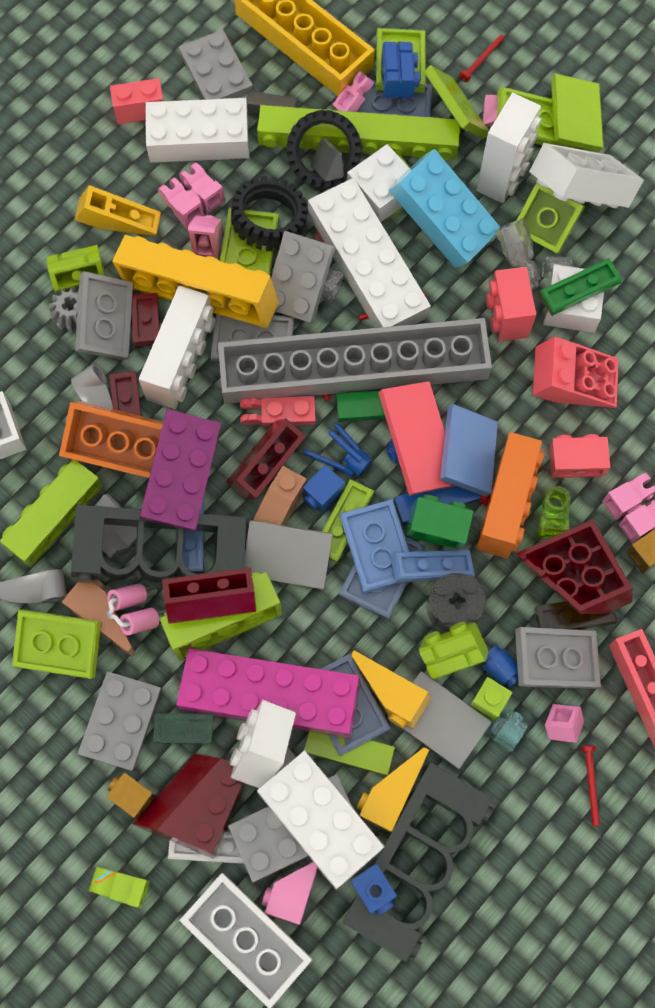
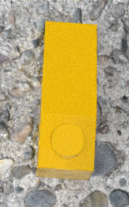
M88 185L79 197L75 220L98 229L155 236L161 212Z
M354 650L351 656L390 716L389 720L401 728L407 725L414 729L431 700L428 691Z
M422 748L371 789L370 794L364 792L356 808L361 811L359 817L391 833L429 750Z

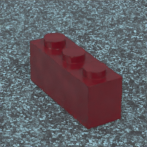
M287 418L274 421L227 479L226 483L245 500L256 499L306 436Z
M251 567L162 579L168 624L256 612Z

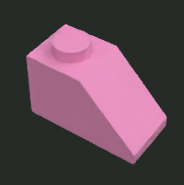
M211 215L204 217L195 216L188 227L192 252L202 257L212 256L219 259L223 237L222 219Z
M312 862L274 883L273 889L267 887L262 901V905L267 907L265 913L300 925L318 869L316 864Z

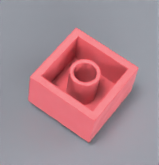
M527 267L496 270L493 281L489 282L486 304L488 309H492L493 317L490 318L492 333H496L498 342L529 338L536 318V310Z

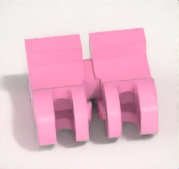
M196 162L189 166L192 175L186 171L179 173L184 186L176 178H172L169 180L172 189H169L166 185L158 188L162 200L172 209L175 216L186 229L195 216L204 217V211L208 214L225 202L223 187L217 181H213Z
M647 473L608 492L602 501L616 521L624 517L619 526L632 544L655 529V500H652L647 507L645 504L641 505V503L646 500L649 501L655 495V486L649 489L643 487L651 480Z

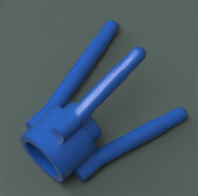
M335 423L334 427L348 444L333 431H329V435L348 452L343 460L347 464L346 466L306 449L303 451L304 455L341 470L349 477L353 473L360 476L372 461L368 454L356 444L338 423Z

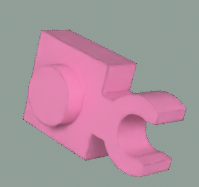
M358 72L354 78L353 85L350 87L347 84L332 105L339 111L357 112L365 100L362 95L372 88L374 82L362 72Z

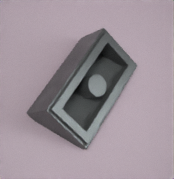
M249 91L246 97L248 114L259 116L260 105L296 108L298 98Z
M321 138L312 159L311 167L324 181L343 178L342 153L326 138Z

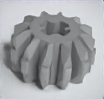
M71 287L69 292L61 288V295H53L54 303L49 304L50 317L57 324L58 328L62 330L67 327V330L72 333L74 327H77L79 291L76 292L74 287Z

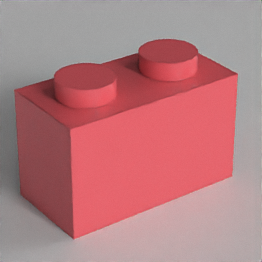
M159 78L110 86L113 109L118 124L146 120V102L164 101Z
M589 434L583 436V438H572L571 435H560L553 438L549 446L551 478L605 477L610 469L608 437Z

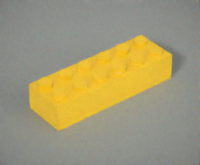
M234 0L237 16L337 96L340 95L347 84L350 87L353 85L354 78L358 72H362L366 76L374 68L375 49L313 0Z
M125 235L112 260L121 279L133 282L132 290L142 293H157L159 298L172 301L178 286H182L209 295L214 314L268 329L279 303L271 276L264 271H252L236 263L227 264L220 262L212 256L202 257L190 250L184 249L181 251L165 243L156 244L149 242L140 236L131 237Z

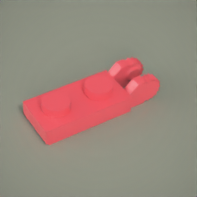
M314 396L277 397L261 400L247 398L240 401L242 409L262 411V415H242L240 423L243 425L270 427L274 421L285 418L294 426L316 424Z

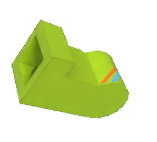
M96 867L89 891L107 896L112 900L142 908L151 881Z

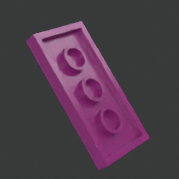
M166 409L139 518L190 531L196 530L221 423Z

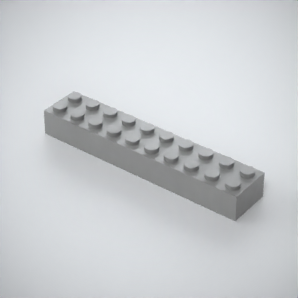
M485 318L218 342L224 404L240 403L241 400L247 398L261 400L264 398L303 397L380 390L429 381L431 385L487 380L492 369Z

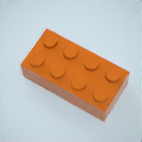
M82 401L70 402L59 456L149 478L163 421Z
M509 432L476 547L477 551L506 559L509 558L511 551H517L525 528L522 527L531 507V502L528 501H530L531 495L534 493L538 480L536 475L544 457V451L540 450L541 440Z

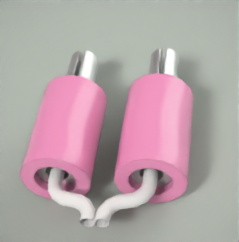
M134 584L112 589L107 595V602L110 608L107 612L108 618L114 619L120 625L121 631L125 635H132L158 627L159 618L165 616L166 610L157 612L154 608H147L124 614L120 619L116 615H111L114 610L117 611L145 603L147 597L157 594L155 586L144 587L142 584Z

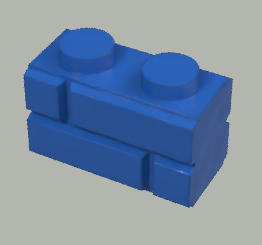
M384 42L381 54L384 97L397 98L399 96L400 98H412L415 88H419L420 74L415 72L414 69L418 67V53H413L411 42H399L398 44L396 42Z

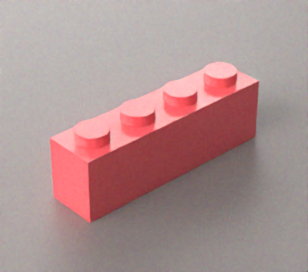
M640 629L615 639L609 645V648L655 748V656L643 630Z

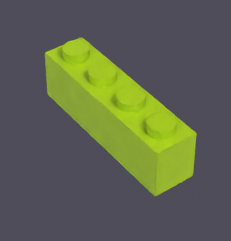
M73 459L70 463H66L59 470L58 477L51 484L49 483L43 487L39 494L40 497L33 504H29L24 508L21 518L14 525L6 528L0 540L1 544L31 568L75 519L76 505H87L103 487L100 479L77 460Z

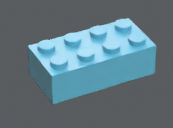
M435 149L422 156L388 190L455 268L468 263L502 229Z

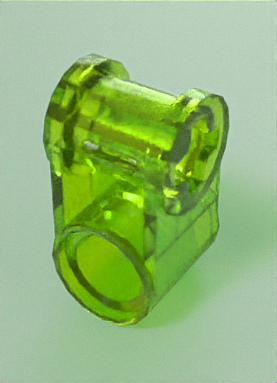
M560 486L552 487L546 493L541 506L538 539H543L544 537L551 538L569 530L570 494L565 488ZM549 498H559L562 506H553Z

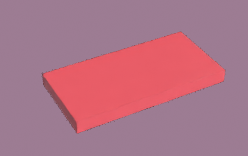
M430 381L382 389L378 392L409 496L455 487L453 484L440 480L445 430Z

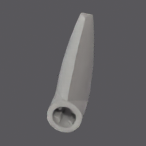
M93 363L71 379V383L82 402L113 409L111 397L106 386L107 378L99 366Z
M61 569L43 571L0 582V599L10 602L53 603L62 601L67 596L64 572Z

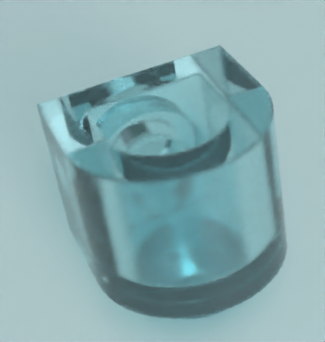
M510 709L505 719L499 716L492 727L491 732L495 734L493 740L513 752L529 725L524 723L525 718Z

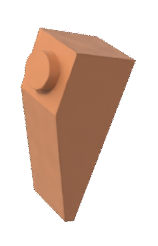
M282 466L270 485L253 520L286 525L303 497L302 487L307 483V479ZM248 531L245 535V546L247 543Z
M94 579L92 583L78 582L62 603L79 618L102 621L100 633L133 657L136 652L128 636L121 631L120 625L114 619L108 618L107 612L110 608L107 602V593L105 592L107 587L98 579ZM114 610L113 614L111 615H116L118 617L117 612Z

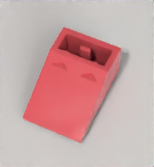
M554 336L535 347L533 396L556 403L615 408L617 407L619 358Z

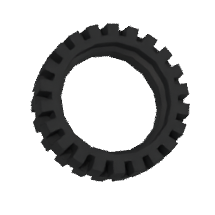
M318 110L306 114L292 127L287 139L286 152L291 169L301 181L316 188H332L346 182L347 172L360 163L362 144L357 129L345 116L330 110ZM319 124H331L341 129L347 137L349 155L343 166V178L324 181L320 175L309 171L302 163L299 153L300 141L305 132L311 127Z
M261 176L260 182L257 177L252 178L251 183L246 181L242 187L240 186L237 189L231 207L233 230L235 233H239L238 237L242 241L246 239L247 245L252 246L253 243H256V249L259 250L262 249V246H266V251H272L273 246H275L276 251H279L284 231L302 236L306 225L308 206H306V199L302 198V192L300 190L296 191V186L293 184L288 187L287 181L284 179L278 183V177H272L271 181H268L267 176ZM262 198L274 199L285 204L292 211L294 220L284 228L267 229L254 224L247 218L244 209L253 200Z

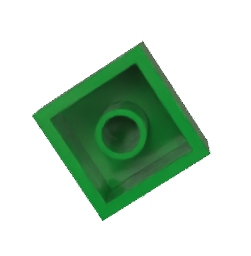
M424 494L423 498L418 497L411 505L404 536L456 550L464 546L467 542L474 511L467 509V505L464 503L451 501L449 505L439 502L440 498Z

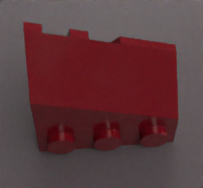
M590 520L516 553L519 559L580 614H607L632 603L633 588L594 520Z
M195 754L132 825L214 859L246 783L231 778L234 766L230 765L229 761L218 757Z

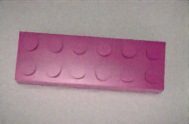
M188 648L176 705L182 711L247 721L251 709L256 710L262 700L296 712L292 729L351 739L360 678L359 675Z

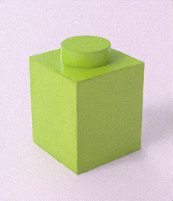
M487 677L470 706L494 722L499 717L513 692Z

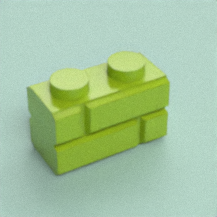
M98 245L64 252L61 255L47 256L48 272L55 292L61 291V288L67 290L71 289V287H79L80 274L84 271L105 276Z
M460 622L453 625L449 632L440 634L439 631H435L424 637L419 653L433 680L486 661L489 653L488 648L475 622L468 625L465 622Z

